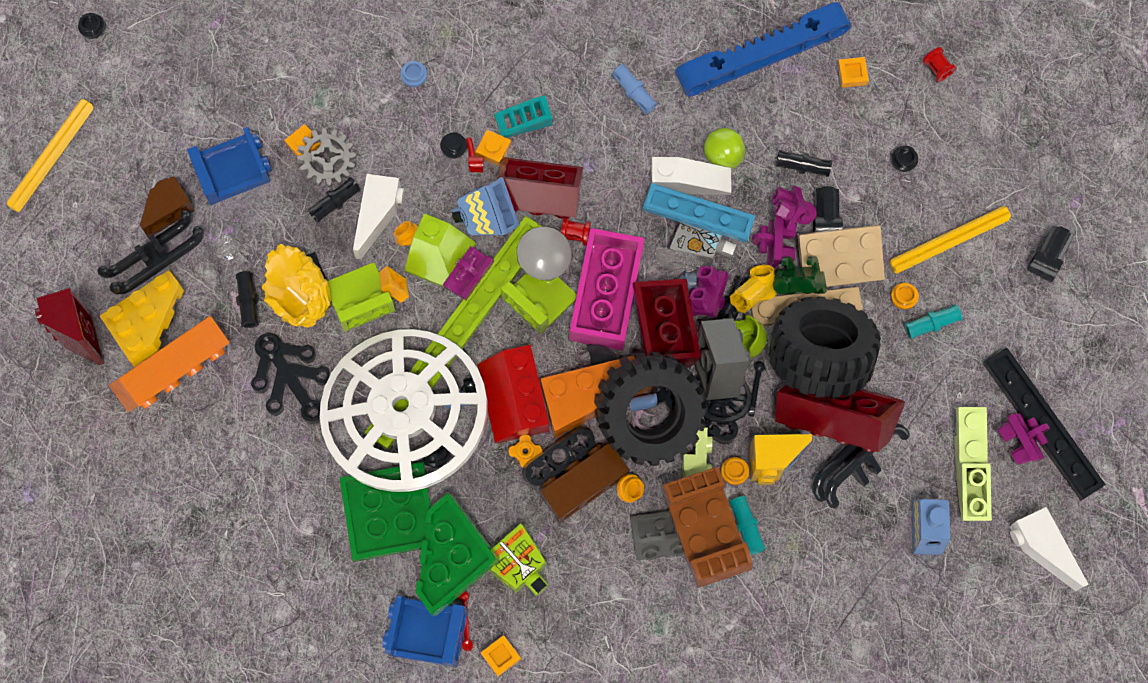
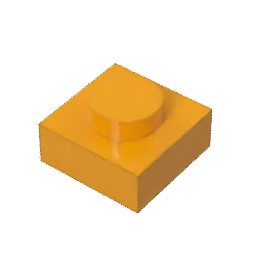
M865 57L838 60L837 65L841 88L868 85L869 78Z
M304 124L286 138L284 142L296 156L303 155L297 151L298 147L306 146L303 143V138L306 136L312 139V131ZM319 142L313 145L308 153L316 151L319 148Z
M487 130L475 154L477 157H483L484 160L500 166L511 146V140Z
M388 266L384 267L379 272L381 290L383 293L389 292L391 297L402 303L409 297L407 279Z
M504 635L480 652L497 677L521 660Z

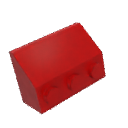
M531 344L503 350L477 364L478 371L485 385L488 400L487 410L495 444L520 439L522 435L534 436L549 432V420Z

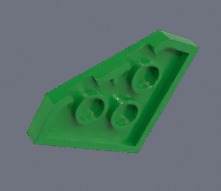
M447 493L426 511L425 540L422 541L420 580L417 581L415 593L433 616L438 615L501 561L450 493Z

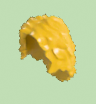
M280 244L276 250H271L267 254L268 259H266L265 264L267 270L264 274L266 282L262 284V289L265 291L264 302L274 310L275 314L282 317L283 322H288L294 327L314 326L320 318L325 316L330 306L331 293L329 284L324 279L320 268L315 265L311 257L306 256L304 251H300L297 247Z

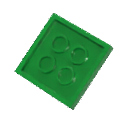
M423 462L411 464L413 479L426 475ZM400 466L367 472V474L377 478L401 480ZM352 476L339 478L353 562L421 550L422 541L425 540L426 511L431 508L428 487L407 492H391L365 485Z

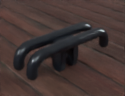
M183 210L178 222L156 237L154 235L150 236L149 242L143 246L137 245L134 247V252L110 267L100 266L98 268V274L101 277L112 278L121 274L140 260L147 266L124 283H111L109 288L112 293L122 295L132 291L198 246L204 237V231L200 226L194 227L193 235L170 252L166 253L162 245L179 235L189 226L192 220L190 211Z
M897 423L893 434H897L902 440L909 439L910 432L904 425ZM847 444L814 477L812 492L818 502L826 500L830 508H837L839 506V500L836 496L837 488L851 474L860 485L865 487L869 480L861 467L863 462L876 475L882 471L872 455L874 452H868L863 450L862 447ZM844 463L845 465L828 481L824 492L823 486L825 481Z

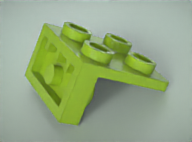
M370 263L327 281L330 288L331 301L344 332L395 311L389 292L383 293L381 290L379 271L375 263Z
M526 273L514 285L508 281L501 287L502 299L540 335L576 301L577 294L559 277L552 281L533 278Z

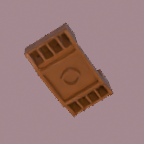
M718 467L661 485L673 524L697 588L752 570L753 561L747 543H743L723 490L725 483Z

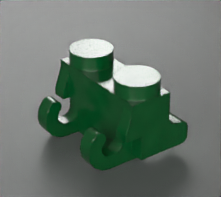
M809 256L807 258V265H812V267H794L792 257H783L781 264L782 266H787L785 272L784 269L777 271L774 276V290L779 294H795L796 292L825 294L827 292L825 273L820 271L818 258L816 256Z

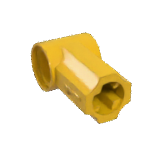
M758 265L751 268L750 279L730 295V302L738 312L746 313L759 301L770 300L777 295L773 288L775 281L774 268L770 265Z

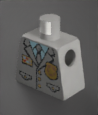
M680 222L670 246L668 257L694 264L711 266L716 254L731 259L737 244L723 239L722 235Z

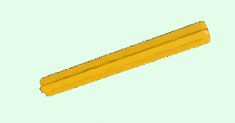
M81 99L7 200L6 204L9 208L17 212L21 211L93 111L94 107L90 102Z
M1006 206L995 209L892 258L889 262L890 268L895 274H898L1009 221L1011 213Z

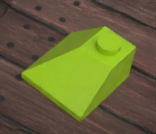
M424 214L413 236L404 271L444 287L443 283L456 267V261L462 259L470 246L475 248L476 242L450 223Z

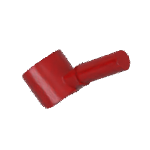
M470 137L466 138L469 153V171L483 173L484 158L475 157L473 140Z

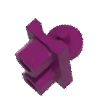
M793 185L791 191L781 187L776 189L771 199L772 204L776 205L774 215L784 219L786 229L794 232L796 228L795 222L804 225L811 223L815 219L816 208L811 202L804 201L800 187Z
M775 216V219L769 222V231L768 226H760V233L752 235V243L759 246V253L766 254L768 246L767 265L775 269L781 264L782 258L785 256L792 257L794 262L796 249L795 247L783 246V239L793 240L795 238L797 223H795L796 228L793 232L786 229L784 219Z
M470 246L462 259L456 261V267L443 283L444 288L467 301L494 263L493 258L482 254Z
M701 266L697 273L699 278L697 287L691 291L689 298L691 300L693 316L707 315L716 317L718 309L723 308L725 304L723 294L729 274L727 271H716L713 266Z
M1014 413L1008 416L1009 421L998 428V431L1005 442L1017 436L1019 437L1022 446L1011 451L1016 464L1021 465L1031 461L1038 462L1045 457L1034 438L1036 437L1040 446L1048 443L1043 434L1050 429L1048 424L1039 426L1035 417L1027 421L1032 429L1030 431L1021 414Z

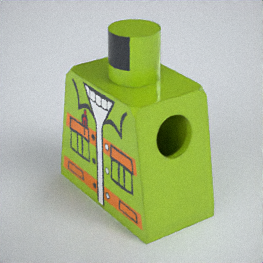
M520 523L492 548L501 561L488 572L515 593L519 592L526 585L535 596H538L549 586L539 574L546 567V562Z

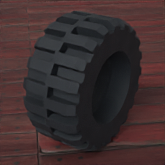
M820 296L816 299L807 297L803 298L801 302L798 300L792 302L788 307L783 308L779 312L778 317H776L769 346V362L781 381L785 380L787 386L792 389H799L802 394L808 395L809 393L815 395L816 398L822 399L824 396H830L831 399L839 398L841 395L847 397L854 394L855 391H860L870 382L881 346V337L873 320L868 319V315L863 310H857L855 305L849 302L847 304L842 303L840 299L836 298L829 300L826 297ZM817 345L826 346V347H829V348H831V349L822 348V347H819V346H817Z
M643 352L634 354V360L629 361L625 357L619 361L621 363L619 368L615 369L612 366L607 371V374L610 376L607 381L601 379L598 385L601 392L600 394H595L594 400L597 409L594 410L595 418L608 444L624 459L628 460L631 458L635 464L643 465L644 461H647L650 466H659V460H665L668 464L675 461L673 456L678 453L681 456L688 453L689 451L686 447L690 443L695 445L700 439L697 432L698 430L704 431L706 422L702 417L708 415V406L704 403L706 396L695 376L674 357L669 355L663 357L659 352H650L649 356H645ZM662 386L668 388L675 397L674 409L668 420L652 430L632 428L626 420L627 407L632 398L638 392L648 387Z

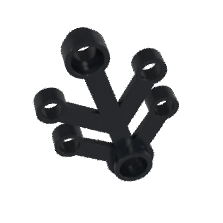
M265 333L259 336L255 342V351L260 360L256 376L251 381V386L259 394H263L269 389V382L266 377L272 361L277 372L271 397L266 402V409L269 414L278 416L283 412L282 397L285 385L287 384L302 406L301 415L303 419L309 424L319 423L320 402L310 399L296 377L315 380L318 385L323 386L326 385L330 377L328 369L325 367L316 369L288 364L281 356L299 357L303 363L309 364L316 358L314 348L310 345L300 347L284 344L273 333ZM267 344L274 345L271 351H265L264 348ZM309 350L312 352L309 358L302 357L305 351ZM324 372L327 374V377L324 380H318L317 376L319 373ZM262 380L265 382L264 387H255L258 381ZM272 403H279L280 406L277 410H270ZM311 410H317L318 415L311 418L308 416Z

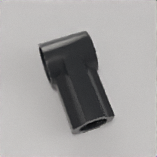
M824 186L815 190L816 217L813 220V232L843 229V219L840 217L839 189L832 186Z
M1052 226L1041 248L1033 256L1027 270L1052 283L1063 264L1062 258L1074 237L1070 230L1062 226Z

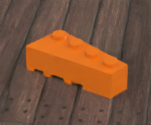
M209 316L108 386L127 412L140 405L145 409L158 400L155 396L163 389L168 393L181 384L178 380L180 377L187 373L190 378L203 369L200 363L208 358L213 362L226 353L223 347L230 342L213 318Z
M634 356L627 357L629 361L635 359ZM621 359L541 378V390L554 440L562 436L563 433L577 428L595 417L594 410L597 409L594 403L595 394H600L601 392L598 385L601 379L607 381L610 377L607 371L612 366L615 369L621 366L619 362ZM652 387L641 390L634 397L650 390Z

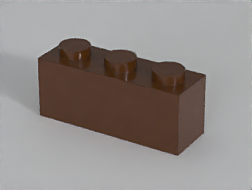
M601 444L596 446L588 453L589 457L581 463L578 460L573 462L565 469L566 473L558 479L554 476L542 485L543 489L540 491V497L560 524L618 484L621 477L629 474V468L609 444L604 447Z

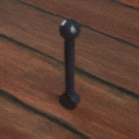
M757 362L754 365L756 375L752 391V402L748 412L750 417H754L761 373L765 370V365L762 362Z

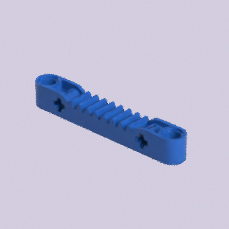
M834 2L806 13L800 19L799 24L796 21L792 23L791 29L786 25L783 26L782 33L775 29L772 37L765 33L763 41L755 37L753 45L749 41H745L744 49L736 45L734 52L728 48L726 53L721 51L707 53L682 64L676 69L675 74L686 96H695L838 38L848 32L852 24L841 4Z

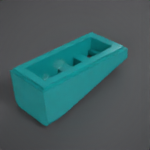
M545 95L494 113L499 133L505 138L552 126V115ZM540 109L542 116L538 117L536 110ZM530 112L532 120L528 121L525 113ZM516 115H520L522 124L517 125ZM505 118L510 119L512 127L507 129Z

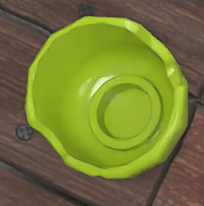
M719 128L708 134L703 145L705 157L711 164L731 169L741 164L746 155L743 138L730 128Z
M746 315L745 320L735 321L737 329H740L742 332L743 346L745 351L749 352L751 359L758 356L765 349L768 336L765 327L757 319Z

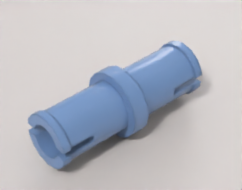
M625 64L617 67L611 74L626 91L625 95L628 98H632L645 115L654 110L658 105L643 88V82L641 80L637 81Z

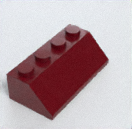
M785 385L777 391L775 422L784 424L789 429L808 431L813 436H825L835 439L840 444H852L862 447L863 450L868 452H879L890 442L905 401L864 389L858 392L855 391L854 394L847 397L841 395L839 398L831 399L830 396H824L822 399L816 398L813 394H802L799 389H792Z

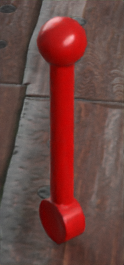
M464 591L458 599L461 601V605L465 606L468 610L467 601L469 594ZM468 616L464 631V641L462 643L463 650L467 652L473 649V642L470 640Z

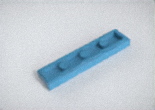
M651 183L643 206V211L744 243L748 241L755 220V215Z

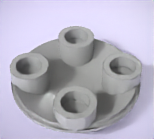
M550 227L531 229L524 234L518 244L517 262L533 278L552 281L562 275L570 264V244L566 237L556 229Z

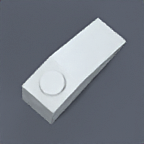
M652 157L651 183L685 194L731 195V168L681 157Z
M372 174L366 175L353 246L356 259L363 258L397 213L398 204H403L405 189L401 188L399 178Z
M1047 507L1017 520L1010 526L1012 530L1010 535L1016 546H1020L1025 554L1074 591L1088 585Z

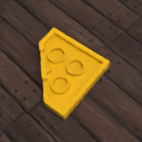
M170 270L157 276L153 281L134 291L129 297L110 307L100 315V318L133 367L159 350L162 343L159 339L163 329H168L175 313L173 310L176 299H181L184 292Z

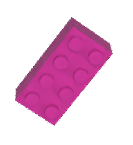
M590 228L570 326L569 341L589 345H602L607 348L624 351L634 299L633 283L637 282L643 252V237Z

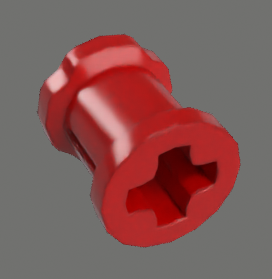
M942 47L935 48L922 60L923 64L928 65L934 72L938 82L951 76L957 69L944 56Z
M564 217L561 233L567 240L582 242L583 245L587 246L591 222L587 221L585 224L572 222Z

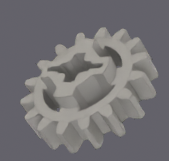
M322 128L321 135H318L313 130L311 132L312 139L306 136L303 138V143L306 146L298 147L297 151L303 154L297 156L296 162L303 163L299 171L300 173L308 172L307 181L315 178V186H319L321 181H325L326 187L329 188L333 180L337 185H340V176L347 179L350 174L346 169L353 170L355 164L349 161L356 157V153H349L353 144L344 143L345 134L338 138L336 136V129L331 134H327L326 128ZM319 142V148L308 153L310 148ZM331 142L337 145L340 149L337 150L333 145H331ZM323 153H327V156L331 158L329 163H326L325 159L321 158ZM343 163L341 169L333 173V167ZM312 166H316L321 173L314 170Z

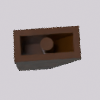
M174 176L158 181L155 187L149 191L140 226L148 238L179 221L183 210H188L190 213L195 211Z

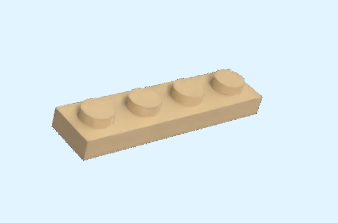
M859 287L827 290L825 294H814L812 292L810 294L801 293L776 296L770 300L759 301L751 308V315L764 327L774 326L779 312L786 306L788 307L792 302L796 300L801 302L803 298L807 297L816 299L818 296L826 297L829 300H833V298L840 299L842 303L847 304L849 302L855 305L857 310L863 309Z

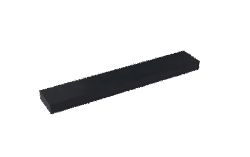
M1005 348L984 361V367L1017 413L1022 415L1030 431L1032 429L1027 421L1035 417L1039 426L1048 424L1050 429L1043 433L1048 443L1042 445V448L1079 500H1084L1104 487L1106 484L1009 349Z

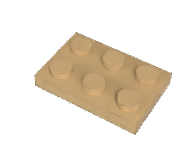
M880 225L797 234L800 267H812V265H807V258L809 256H816L819 261L820 271L825 273L827 287L885 280Z

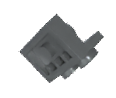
M669 511L630 517L636 560H653L659 557L684 555Z

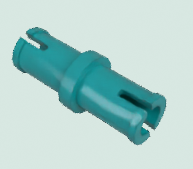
M954 304L935 313L933 311L927 312L926 316L904 323V327L909 339L912 340L931 331L934 333L939 332L940 328L962 321L963 318L958 305Z
M740 496L731 500L729 504L738 523L737 529L739 533H742L750 555L763 552L766 546L757 527L759 522L757 518L753 517L747 497Z

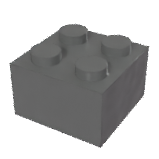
M733 318L701 321L697 336L701 358L694 365L706 400L739 397L741 387L745 384L747 367H750L751 363L750 354L747 350L745 351L743 346L742 332L740 329H737Z

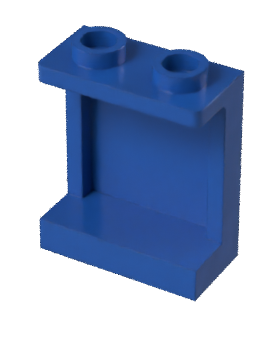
M248 127L243 128L244 135L206 150L199 151L197 146L187 149L210 205L270 182L267 173L272 171L266 156L260 157L258 150L262 148L256 133L251 135Z
M397 595L395 602H391L388 618L391 619L389 631L386 630L384 633L382 647L385 648V653L391 657L457 668L468 610L465 606L453 604V607L447 606L438 615L433 616L422 601L406 599L403 596Z

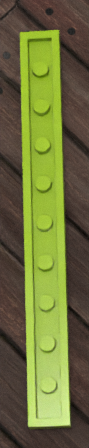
M526 216L494 257V263L467 301L462 300L437 335L445 337L458 345L462 350L500 300L501 287L508 281L512 283L522 270V267L517 262V248L521 238L531 229L542 227ZM432 341L424 353L436 358L447 347ZM457 355L445 364L448 369L457 358ZM418 360L410 370V373L419 375L429 364ZM439 371L427 382L431 390L435 388L443 377ZM405 399L398 400L394 405V410L398 412L406 410L409 401ZM372 423L364 432L365 435H367L373 428L374 425ZM382 434L376 443L389 450L396 439Z

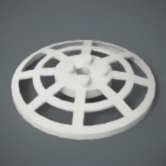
M415 329L394 330L381 333L360 343L347 353L331 372L324 387L320 403L321 430L327 448L336 462L359 482L376 489L391 492L414 491L443 481L468 461L484 433L488 400L485 385L478 368L458 345L445 337L428 331ZM404 336L427 338L447 348L436 358L421 351L404 350ZM392 338V351L376 356L362 367L351 360L367 347ZM455 355L464 362L470 371L477 393H459L453 375L445 366ZM404 358L418 359L429 364L419 375L404 372ZM392 359L393 373L386 375L380 380L369 373L378 364ZM344 368L354 377L346 389L343 407L328 410L331 388L337 376ZM439 371L446 380L450 393L433 394L427 382ZM362 381L371 388L367 402L352 405L356 387ZM405 399L409 401L406 410L402 412L394 410V405L398 400ZM477 404L474 428L468 441L462 447L450 437L458 421L460 405ZM451 405L449 418L442 430L432 422L436 406ZM368 414L374 426L363 439L357 432L352 417ZM344 419L350 437L358 446L349 460L341 454L335 445L328 422ZM424 430L434 438L426 446L410 452L409 438L419 435ZM383 434L386 437L397 439L398 453L384 452L374 448L373 445ZM442 445L455 456L449 463L438 470L413 479L411 461H416L430 455ZM367 454L381 461L399 463L401 480L377 478L358 469V466Z

